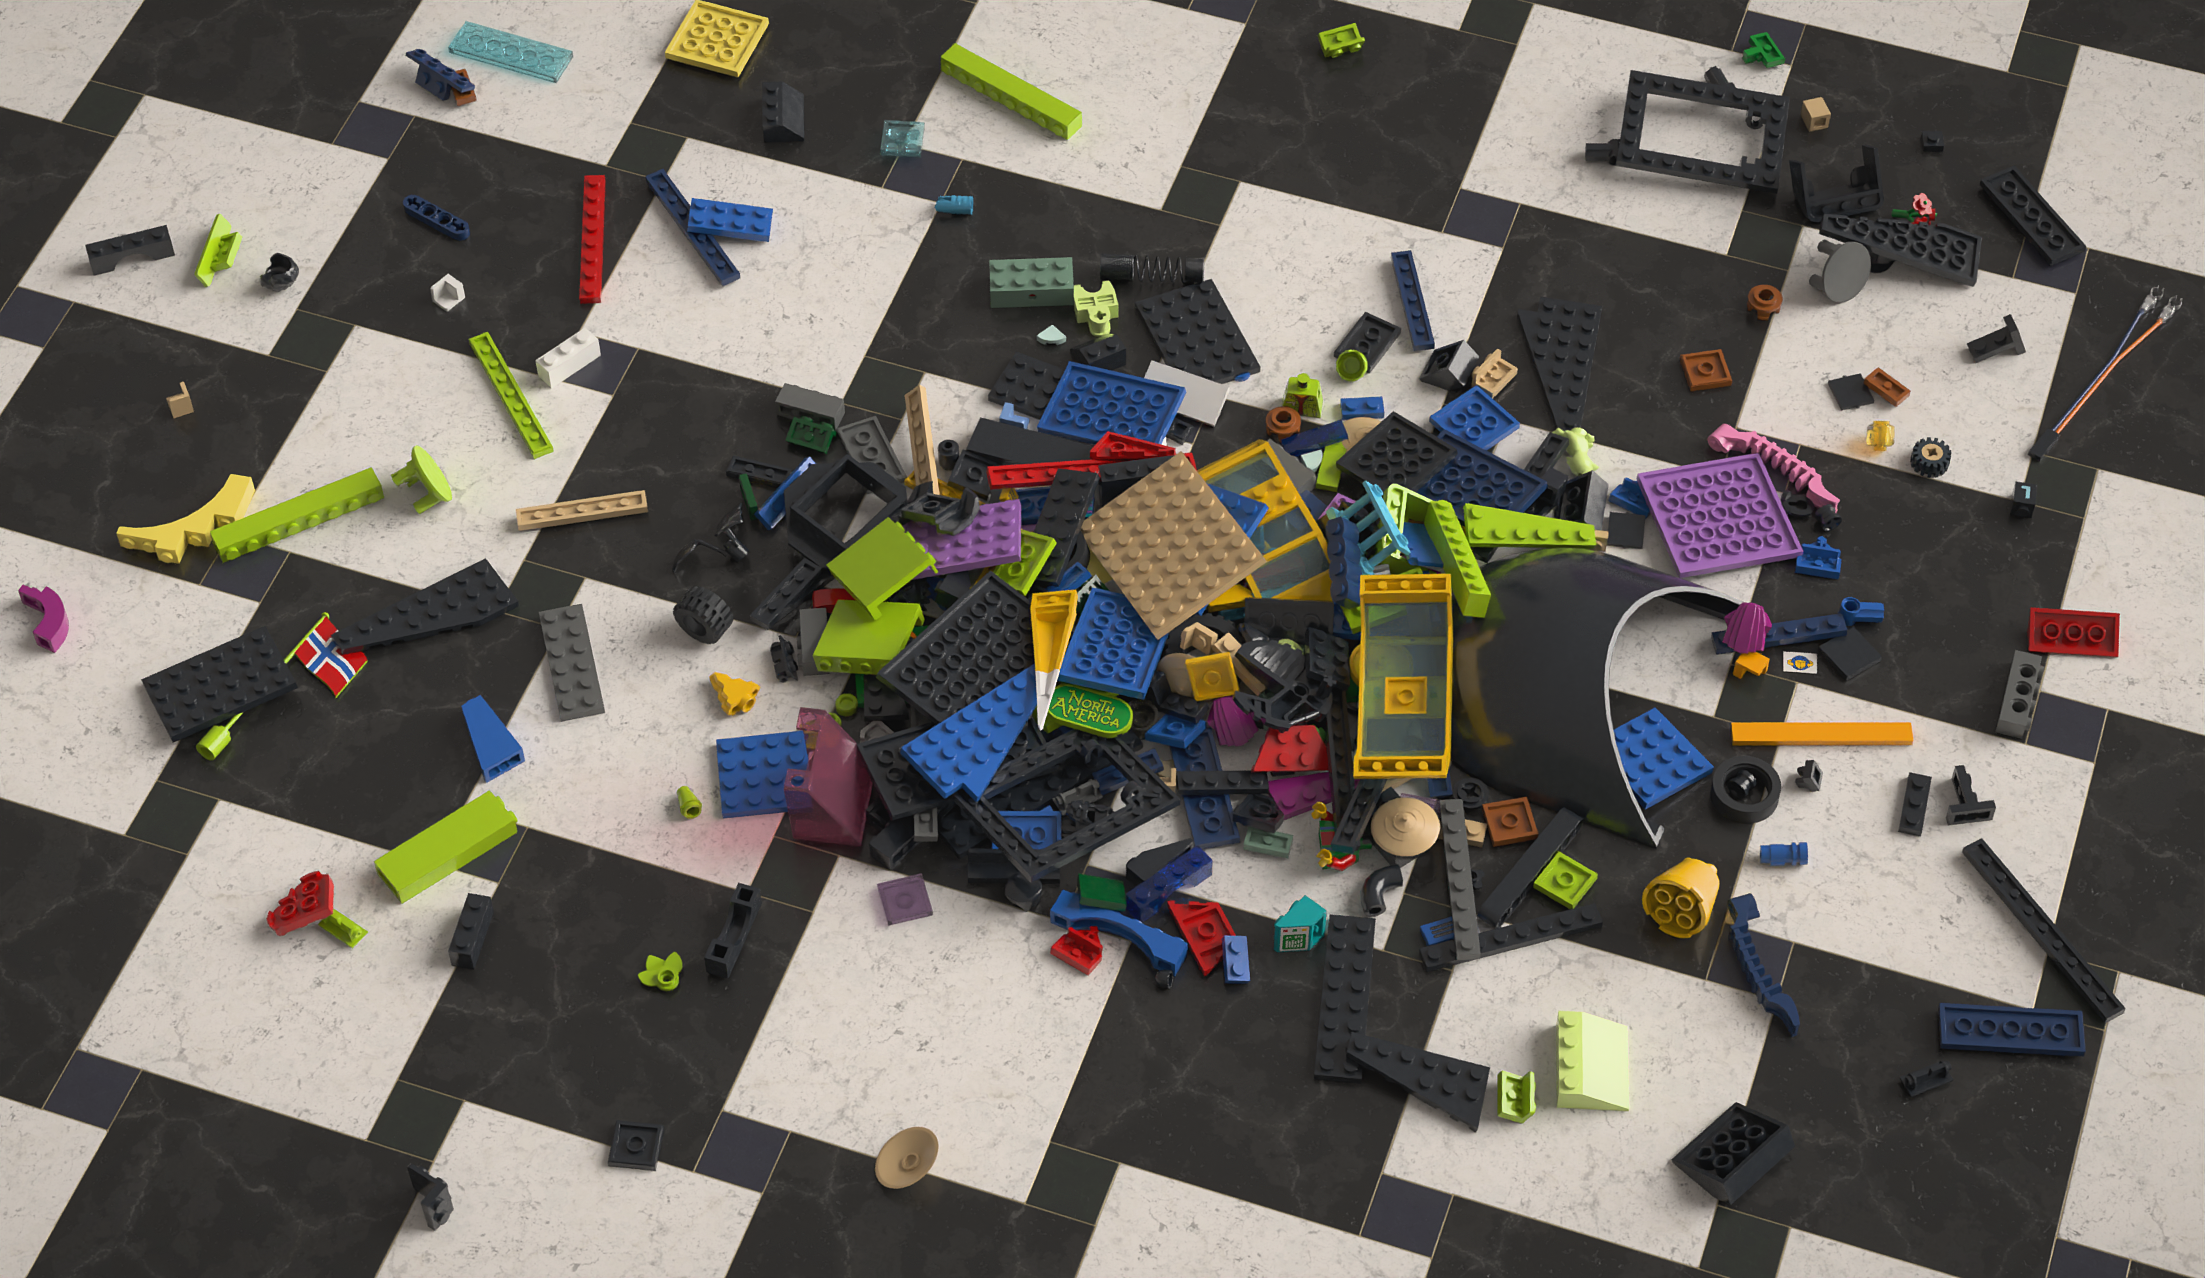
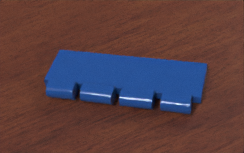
M1404 522L1402 534L1408 540L1407 546L1411 552L1409 555L1405 554L1410 565L1417 564L1419 566L1443 568L1444 563L1424 524Z

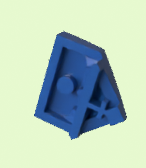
M1624 478L1623 483L1619 484L1609 496L1608 501L1634 514L1646 515L1645 519L1651 514L1637 481Z
M1823 536L1817 538V541L1812 544H1802L1803 554L1802 556H1797L1795 573L1839 579L1841 559L1839 557L1841 551L1829 546L1826 543L1827 539Z

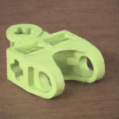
M1109 280L1102 281L1101 289L1094 293L1087 292L1081 285H1074V311L1077 323L1088 322L1091 334L1096 337L1109 334L1111 330L1109 320L1111 318H1118V301L1115 290Z

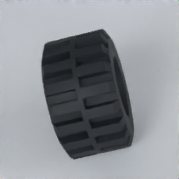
M700 586L690 587L673 608V615L678 625L692 638L706 644L718 642L734 620L729 606L718 595Z

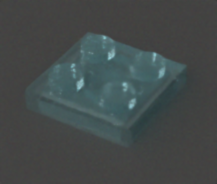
M884 120L880 148L881 155L921 157L925 122Z

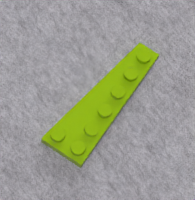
M1465 503L1463 507L1466 539L1470 547H1569L1594 549L1596 546L1594 525Z

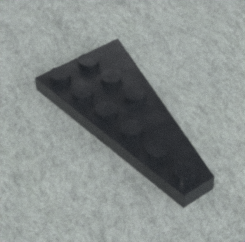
M1351 1032L1346 1057L1370 1071L1374 1070L1385 1076V1080L1390 1083H1397L1407 1093L1435 1109L1443 1110L1450 1114V1118L1457 1122L1460 1120L1470 1126L1469 1129L1477 1132L1490 1067Z

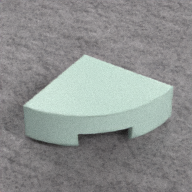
M1051 325L1037 335V341L1042 344L1056 343V345L1066 342V336Z
M1317 450L1301 455L1303 465L1315 473L1322 462V451Z

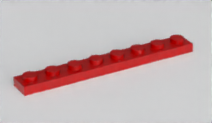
M605 175L584 176L580 304L601 303Z

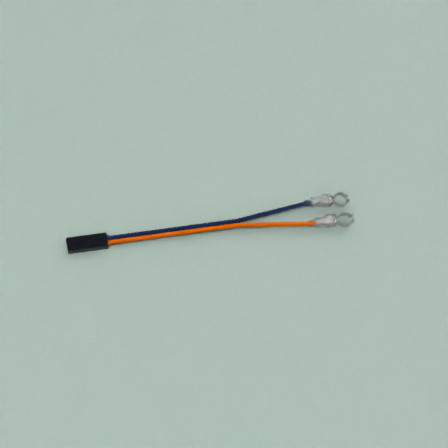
M2159 285L2151 289L2150 295L2144 298L2135 319L2113 356L2052 429L2048 428L2029 450V456L2038 461L2042 460L2059 439L2061 430L2115 365L2154 329L2171 318L2175 310L2181 307L2182 298L2179 301L2180 305L2173 307L2170 302L2176 301L2177 295L2176 297H2171L2168 304L2162 308L2155 324L2118 356L2139 318L2146 314L2149 309H2152L2156 305V301L2160 300L2163 296L2164 288L2161 290V296H2152L2153 291H2158Z

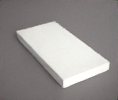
M1151 361L1144 377L1185 387L1187 393L1176 414L1215 427L1230 391L1228 386L1155 361Z

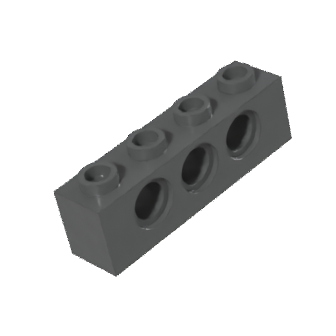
M2015 650L1996 733L2022 739L2024 731L2030 730L2032 718H2029L2028 715L2029 713L2033 714L2036 701L2032 700V698L2038 695L2040 683H2036L2037 678L2041 679L2044 666L2040 665L2042 656Z

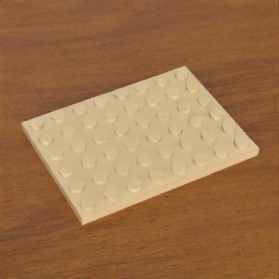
M1182 451L1084 520L1080 530L1087 545L1157 640L1267 562Z

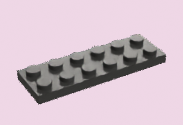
M577 604L539 612L561 722L605 713L583 605Z

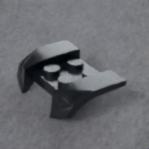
M929 481L915 486L906 503L891 514L889 518L894 523L898 521L902 526L910 521L925 522L929 525H936L937 533L955 536L972 524L980 509L979 499L969 488L964 489L961 499L933 494V481Z

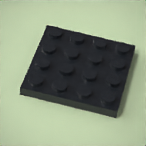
M1393 411L1336 461V467L1360 483L1366 480L1372 485L1376 484L1382 490L1383 495L1385 489L1391 484H1398L1416 493L1455 458L1458 453L1455 447Z

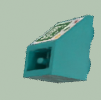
M1306 895L1299 901L1296 900L1291 905L1289 911L1284 916H1279L1274 924V950L1276 952L1311 950L1325 936L1327 910Z

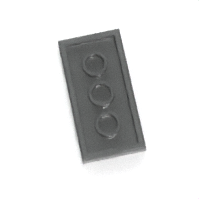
M876 416L836 428L837 435L848 455L859 463L874 462L900 483H904L907 476ZM864 487L867 494L872 493L870 490Z

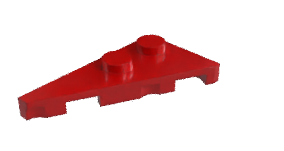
M1109 431L1090 450V459H1149L1176 455V448Z

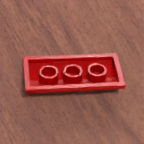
M2031 607L2027 629L2028 652L2119 657L2120 613Z

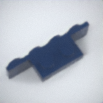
M415 49L406 52L405 56L419 64L415 83L442 101L449 100L452 87L461 93L475 89V85L468 78L460 76L454 69L445 66L440 60L428 55L425 50Z

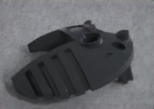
M1254 640L1243 644L1234 656L1266 688L1276 694L1268 700L1235 691L1233 701L1246 715L1250 713L1253 720L1258 723L1261 720L1264 726L1278 730L1280 733L1289 731L1291 726L1313 719L1317 722L1324 720L1332 705V690L1336 685V681L1332 680V676H1327L1322 682L1306 677V661L1302 650L1298 648L1294 650L1291 648L1292 645L1287 643L1281 645L1278 644L1279 641L1275 640L1270 642ZM1297 713L1302 714L1301 717L1289 721Z

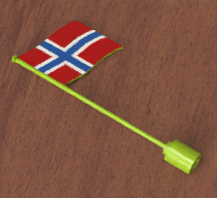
M324 612L321 614L320 620L284 661L287 664L296 655L307 670L326 684L337 698L368 660L362 651L341 654L331 639V635L338 632V630L330 622L329 614ZM243 712L235 715L225 727L213 726L196 745L197 751L204 758L214 760L231 741L228 729Z

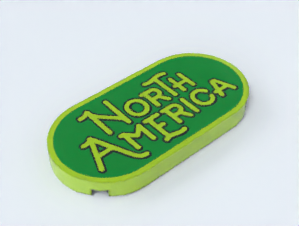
M1071 684L1055 687L1047 712L1049 718L1055 723L1105 738L1117 737L1121 733L1123 735L1131 728L1133 721L1132 709L1124 700Z

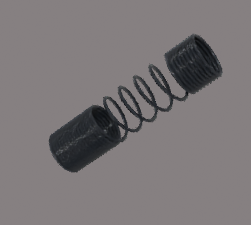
M1102 253L1100 259V279L1133 281L1136 262L1138 279L1142 281L1147 261L1148 276L1150 282H1152L1158 260L1161 282L1165 279L1169 262V273L1172 283L1176 278L1178 263L1180 265L1182 283H1202L1204 281V258L1186 257L1183 281L1180 257L1177 259L1172 280L1170 257L1168 256L1166 259L1163 278H1161L1159 256H1156L1151 279L1149 257L1146 255L1140 279L1137 255L1134 257V255Z

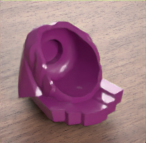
M1742 602L1735 611L1724 617L1727 629L1722 642L1727 644L1729 648L1734 649L1735 652L1742 654L1764 651L1765 636L1772 628L1771 621L1762 606L1755 603Z
M1233 695L1219 697L1213 701L1207 722L1215 730L1219 746H1242L1249 742V739L1254 737V734L1259 731L1251 714L1246 715L1235 704Z

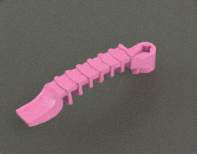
M1722 424L1708 436V444L1718 452L1727 453L1729 450L1745 453L1751 447V454H1762L1761 459L1763 463L1771 459L1772 468L1776 469L1781 465V473L1784 476L1790 472L1789 480L1792 483L1795 482L1797 491L1802 490L1808 485L1809 490L1806 497L1812 500L1815 507L1821 508L1824 505L1831 504L1836 510L1835 513L1837 512V505L1840 500L1824 488L1821 482V475L1817 474L1813 467H1808L1806 462L1798 460L1794 454H1789L1785 448L1781 449L1776 446L1775 442H1769L1765 436L1757 435L1756 431L1738 432L1728 424Z

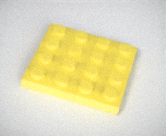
M695 0L667 47L665 58L739 77L766 30L769 19L713 3Z

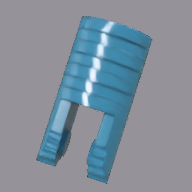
M940 196L934 208L936 211L943 213L972 215L973 196Z

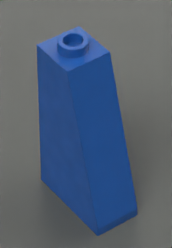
M481 695L468 700L461 706L474 751L486 783L525 762L523 748Z

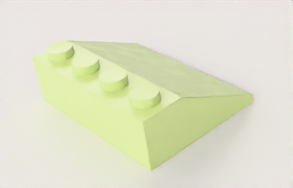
M1558 1011L1556 1022L1557 1108L1629 1111L1627 1026L1584 1012Z

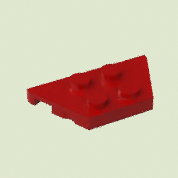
M1315 725L1291 726L1289 731L1284 733L1268 727L1265 741L1258 752V758L1255 765L1251 768V772L1329 771L1327 748Z
M1168 901L1167 907L1184 940L1188 943V947L1204 976L1208 975L1223 959L1222 937L1224 935L1236 936L1218 902L1199 903L1189 901V904H1175V901Z

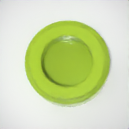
M851 694L840 695L835 701L836 711L842 716L855 714L858 709L856 697Z

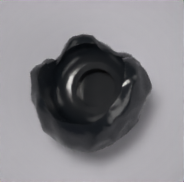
M281 253L273 254L270 257L271 265L266 269L265 274L260 276V284L262 287L280 292L293 285L299 275V268L291 257Z

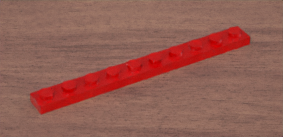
M1183 453L1196 469L1193 454ZM1091 459L989 466L986 469L990 490L1052 485L1058 468L1098 473V465L1142 459Z

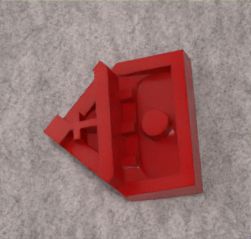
M1090 926L1089 930H1075L1069 927L1067 934H1064L1051 947L1050 954L1089 976L1102 961L1103 946L1100 944L1098 937V927Z

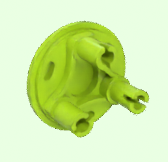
M414 446L411 452L412 460L407 462L405 467L391 474V477L397 486L404 482L407 483L408 487H411L418 481L423 483L428 490V494L413 503L415 510L421 514L441 501H451L452 492L445 476L432 457L422 447Z

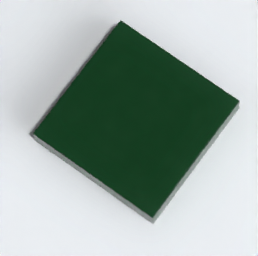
M1078 873L1079 904L1125 911L1127 904L1123 881Z

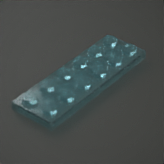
M465 21L448 47L451 54L553 83L558 82L573 58V51L468 21Z

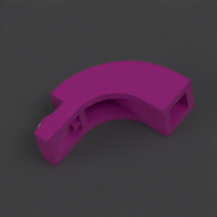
M23 584L18 590L22 603L44 614L42 621L33 631L38 646L56 653L64 643L69 630V620L63 602L59 595L47 586L41 592L35 587L30 588Z

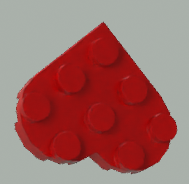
M315 871L299 879L301 883L295 889L291 888L287 897L278 901L280 906L273 913L271 911L268 912L267 923L277 936H284L290 931L303 928L312 922L325 919L333 914L334 884L328 873L321 874L320 871Z

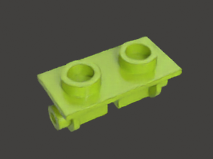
M334 908L332 915L318 923V926L352 949L368 933L367 930Z

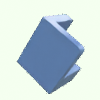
M1006 402L999 417V422L1024 429L1028 428L1030 422L1029 418L1014 415L1013 404Z

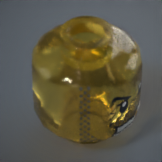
M1873 421V424L1867 426V445L1874 446V451H1887V447H1891L1895 443V427L1890 425V421Z

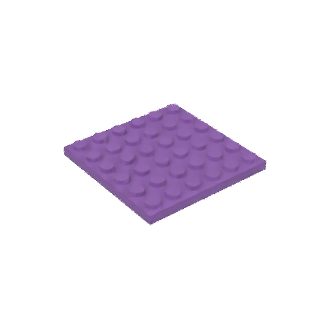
M1759 453L1637 474L1636 480L1679 578L1793 559L1803 554L1802 547Z

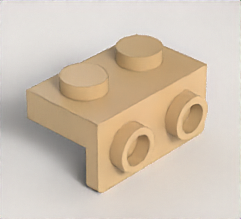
M1497 349L1493 354L1490 353L1480 367L1477 366L1473 370L1472 387L1477 385L1493 399L1517 374L1518 368L1501 359V350Z

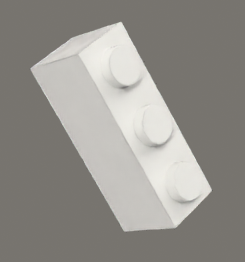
M583 328L536 360L538 377L550 388L555 387L601 356L598 338L589 330Z

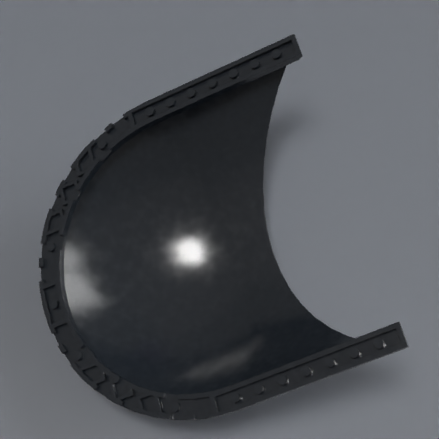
M1544 548L1523 551L1480 566V571L1491 593L1485 618L1463 616L1451 588L1453 666L1450 760L1464 768L1463 771L1470 776L1473 774L1482 779V782L1489 787L1516 798L1527 797L1528 802L1557 813L1565 807L1582 817L1584 823L1657 849L1665 829L1661 825L1645 819L1624 771L1615 740L1609 700V674L1613 649L1619 633L1628 618L1641 605L1655 597L1666 599L1725 620L1724 617L1735 611L1743 601L1615 555L1582 548ZM1439 604L1437 607L1441 624L1437 627H1432L1433 638L1446 637L1445 604ZM1446 645L1434 646L1437 676L1445 677Z

